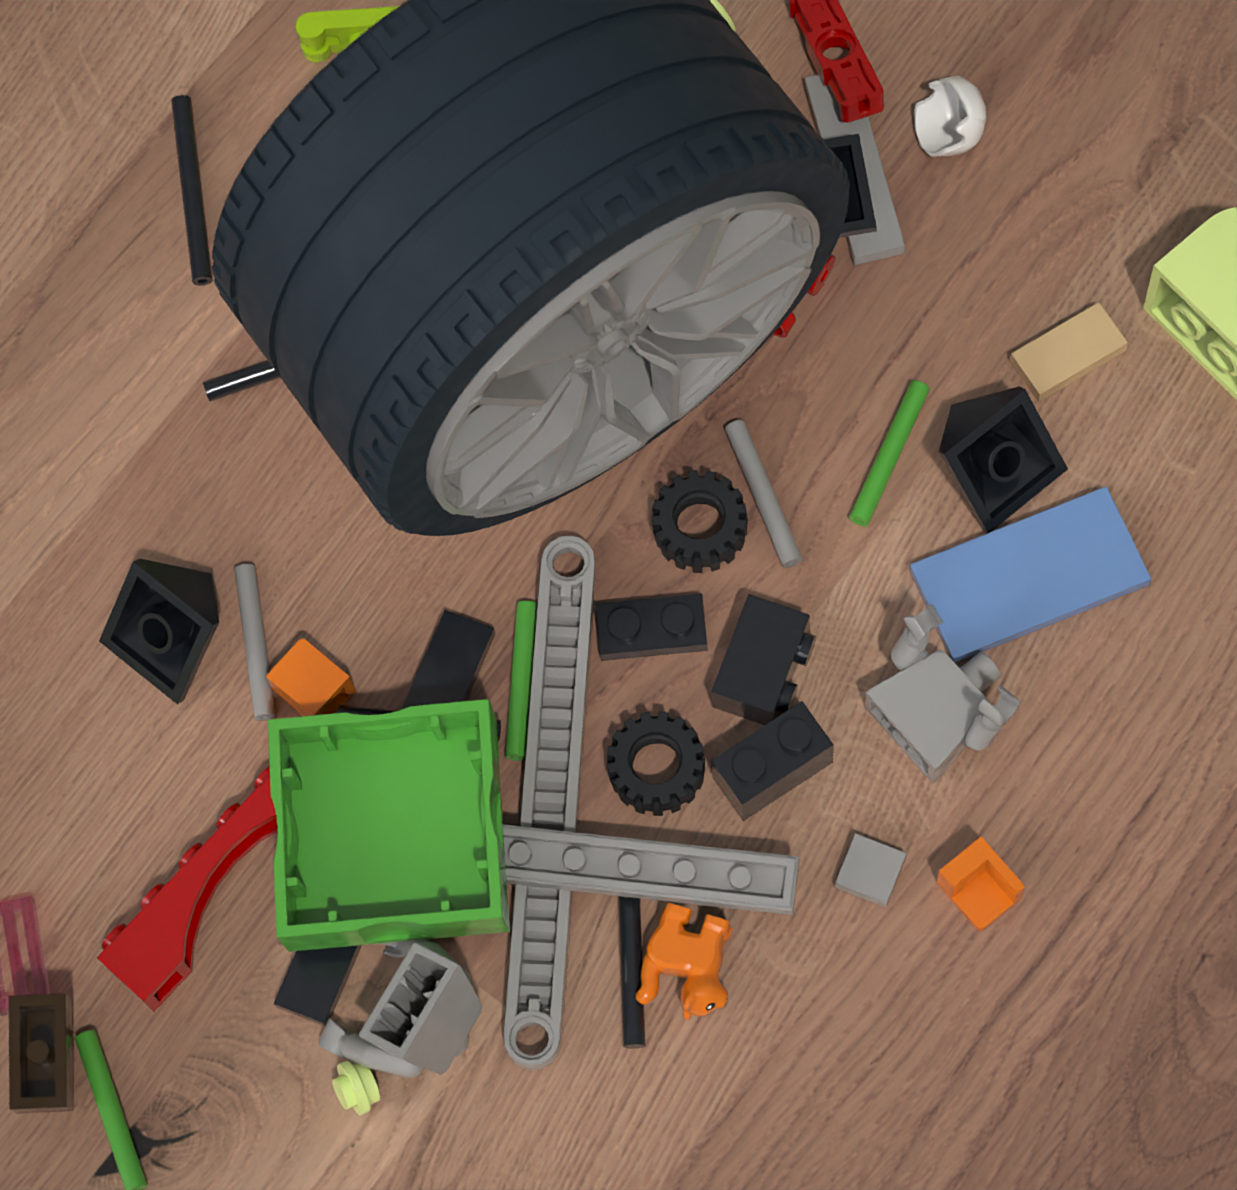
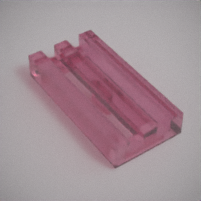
M31 896L0 902V916L2 915L15 995L50 994L35 900ZM18 911L22 912L34 986L33 993L27 992L15 912ZM0 962V1016L9 1014V998H6Z

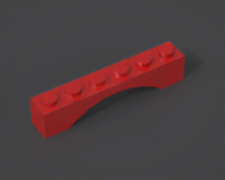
M270 765L256 779L254 783L255 791L241 805L239 803L231 805L217 821L216 828L218 830L203 845L197 843L192 846L181 858L178 864L180 870L166 885L159 883L153 887L143 898L140 904L142 910L128 925L124 923L118 925L102 943L103 951L97 959L153 1012L159 1008L192 972L195 943L202 918L218 886L239 860L261 841L278 832L276 811L271 798Z

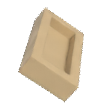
M1098 302L1011 353L1010 363L1039 403L1127 350L1128 342Z

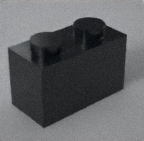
M748 594L711 691L712 707L762 725H766L777 718L779 713L783 714L791 709L798 689V684L791 682L797 664L807 666L816 641V635L809 633L810 615Z
M801 701L711 760L712 776L742 821H745L833 763L834 744L804 702Z

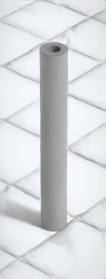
M744 420L733 421L725 427V431L783 568L796 566L803 561V558Z
M241 564L234 568L254 719L265 721L275 718L276 713L273 691L266 678L270 670L256 568L254 564Z

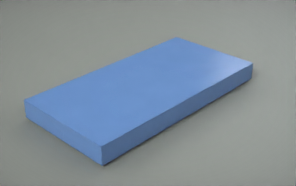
M1107 486L912 563L909 570L925 606L933 604L944 623L936 627V630L948 656L954 663L1147 587L1152 580Z

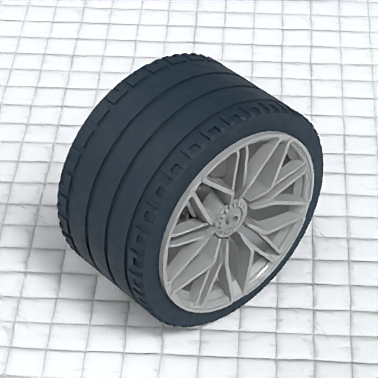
M407 0L362 33L316 74L294 97L260 139L235 179L224 203L213 242L212 259L214 261L212 274L215 277L214 282L220 291L219 294L281 377L282 381L362 488L382 518L389 525H393L395 529L409 534L424 536L458 535L510 521L580 488L659 437L724 384L781 326L821 273L839 239L844 225L849 201V179L842 162L820 135L815 132L809 121L778 83L773 80L769 72L738 34L732 30L728 22L710 0Z

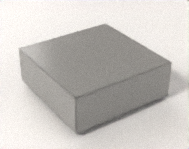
M855 833L836 879L835 888L887 907L907 853Z

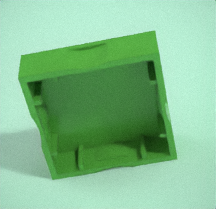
M489 699L410 706L399 711L380 715H359L345 712L268 720L271 798L274 803L278 825L276 852L273 859L276 935L288 952L510 932L497 721Z

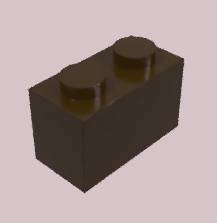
M66 993L9 996V1110L17 1114L74 1111L72 999Z

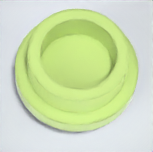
M346 1060L338 1064L339 1076L332 1079V1083L340 1104L345 1110L353 1107L360 1116L368 1113L370 1105L380 1101L378 1086L369 1068L356 1062L351 1064Z

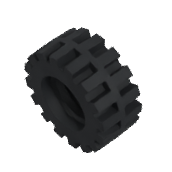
M698 470L688 471L689 477L682 479L679 474L671 478V486L668 487L664 484L660 489L659 499L654 500L652 507L653 534L657 547L661 548L662 555L668 562L671 559L674 560L677 568L685 570L686 566H690L693 568V573H702L703 567H710L712 572L720 569V563L723 561L729 564L735 559V552L742 550L745 544L748 525L746 504L743 502V496L739 489H733L732 481L725 476L719 480L716 478V472L707 470L705 476H698ZM696 504L709 505L720 512L722 525L719 531L711 537L692 539L685 536L679 530L677 521L680 513L687 507Z
M659 711L658 716H650V712L640 713V719L634 721L631 717L624 722V728L621 731L616 730L612 736V744L608 746L607 769L610 782L615 793H618L620 800L626 806L632 805L636 812L645 814V811H651L653 816H663V811L671 810L673 814L681 810L683 803L690 804L695 798L697 789L700 790L702 787L705 772V755L702 743H700L698 734L693 727H687L685 720L678 716L672 719L669 717L668 712ZM650 744L667 745L676 752L679 758L677 773L670 780L661 784H650L642 781L633 769V761L636 754L643 747Z

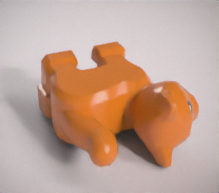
M668 903L664 907L658 928L648 942L641 967L640 977L642 984L635 997L642 1005L652 1002L659 991L660 974L688 978L681 990V1005L683 1007L684 1019L689 1020L692 1015L705 1017L716 1009L724 1008L728 1000V991L721 984L718 974L723 961V946L725 942L730 940L733 928L730 927L728 920L707 914L699 934L688 932L684 929L687 927L693 911L686 907Z

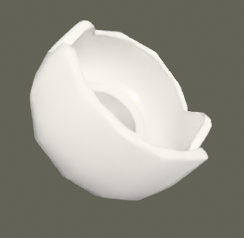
M961 76L941 78L940 80L930 82L929 88L934 89L933 93L925 100L917 102L914 109L915 132L921 148L931 157L954 156L971 150L981 139L987 119L986 106L980 91L966 78Z

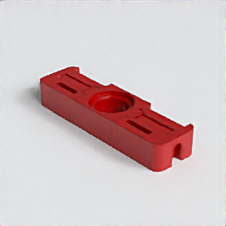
M789 0L790 18L796 19L806 39V51L823 85H829L840 107L841 120L849 123L882 112L884 110L883 87L839 1ZM836 46L843 47L850 52L846 57L837 60L829 59L823 55L827 49Z

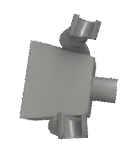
M930 604L920 614L916 616L909 615L903 619L907 627L891 650V659L899 673L866 692L865 709L933 784L966 747L977 751L987 748L1001 728L1016 712L1021 701L1003 686H998L1001 694L999 701L995 705H991L989 700L981 693L1001 677L999 669L985 653L979 652L959 668L944 651H936L930 655L925 650L929 642L928 635L930 631L944 623L933 604Z
M430 940L380 943L387 946L383 953L392 957H405L359 1034H349L347 1030L340 1025H336L329 1018L320 1036L319 1045L331 1053L349 1059L364 1067L405 1078L416 1077L424 1069L442 1075L447 1071L453 1059L464 1053L469 1045V1032L482 1010V1003L472 987V978L445 949Z

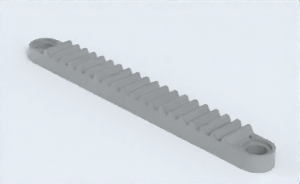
M571 535L558 537L551 541L544 549L541 559L520 826L578 833L596 565L594 553L589 544L581 538ZM571 552L582 557L584 561L583 569L574 577L560 576L554 570L556 559L564 553ZM523 885L515 886L504 1043L512 1061L523 1069L531 1071L544 1069L554 1062L560 1052L565 1012V992L567 989L573 891ZM528 1026L542 1027L547 1032L549 1038L544 1051L537 1055H527L521 1052L517 1047L519 1033Z

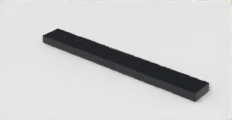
M444 610L402 709L410 706L467 701L496 634L494 628ZM362 945L296 951L274 1005L279 1009L326 1026L329 1018L331 1019Z

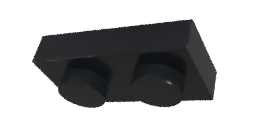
M702 594L596 604L601 661L708 651Z

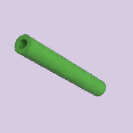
M912 380L849 515V519L857 525L863 527L869 525L927 398L930 388L921 381Z
M533 601L517 602L505 749V758L512 761L526 760L538 604Z
M96 1031L82 1032L76 1035L74 1039L125 1190H143L148 1185Z

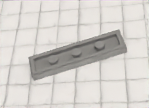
M819 75L805 77V90L818 135L823 140L859 134L877 231L847 236L854 265L905 254V244L869 118L865 117L849 123L843 122L840 118V107L829 85L824 86Z

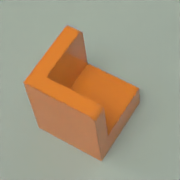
M299 639L266 675L272 690L302 716L338 713L339 705H345L356 693L350 676L305 639Z
M982 836L939 870L936 883L978 931H984L1022 899L1025 890L1024 884Z

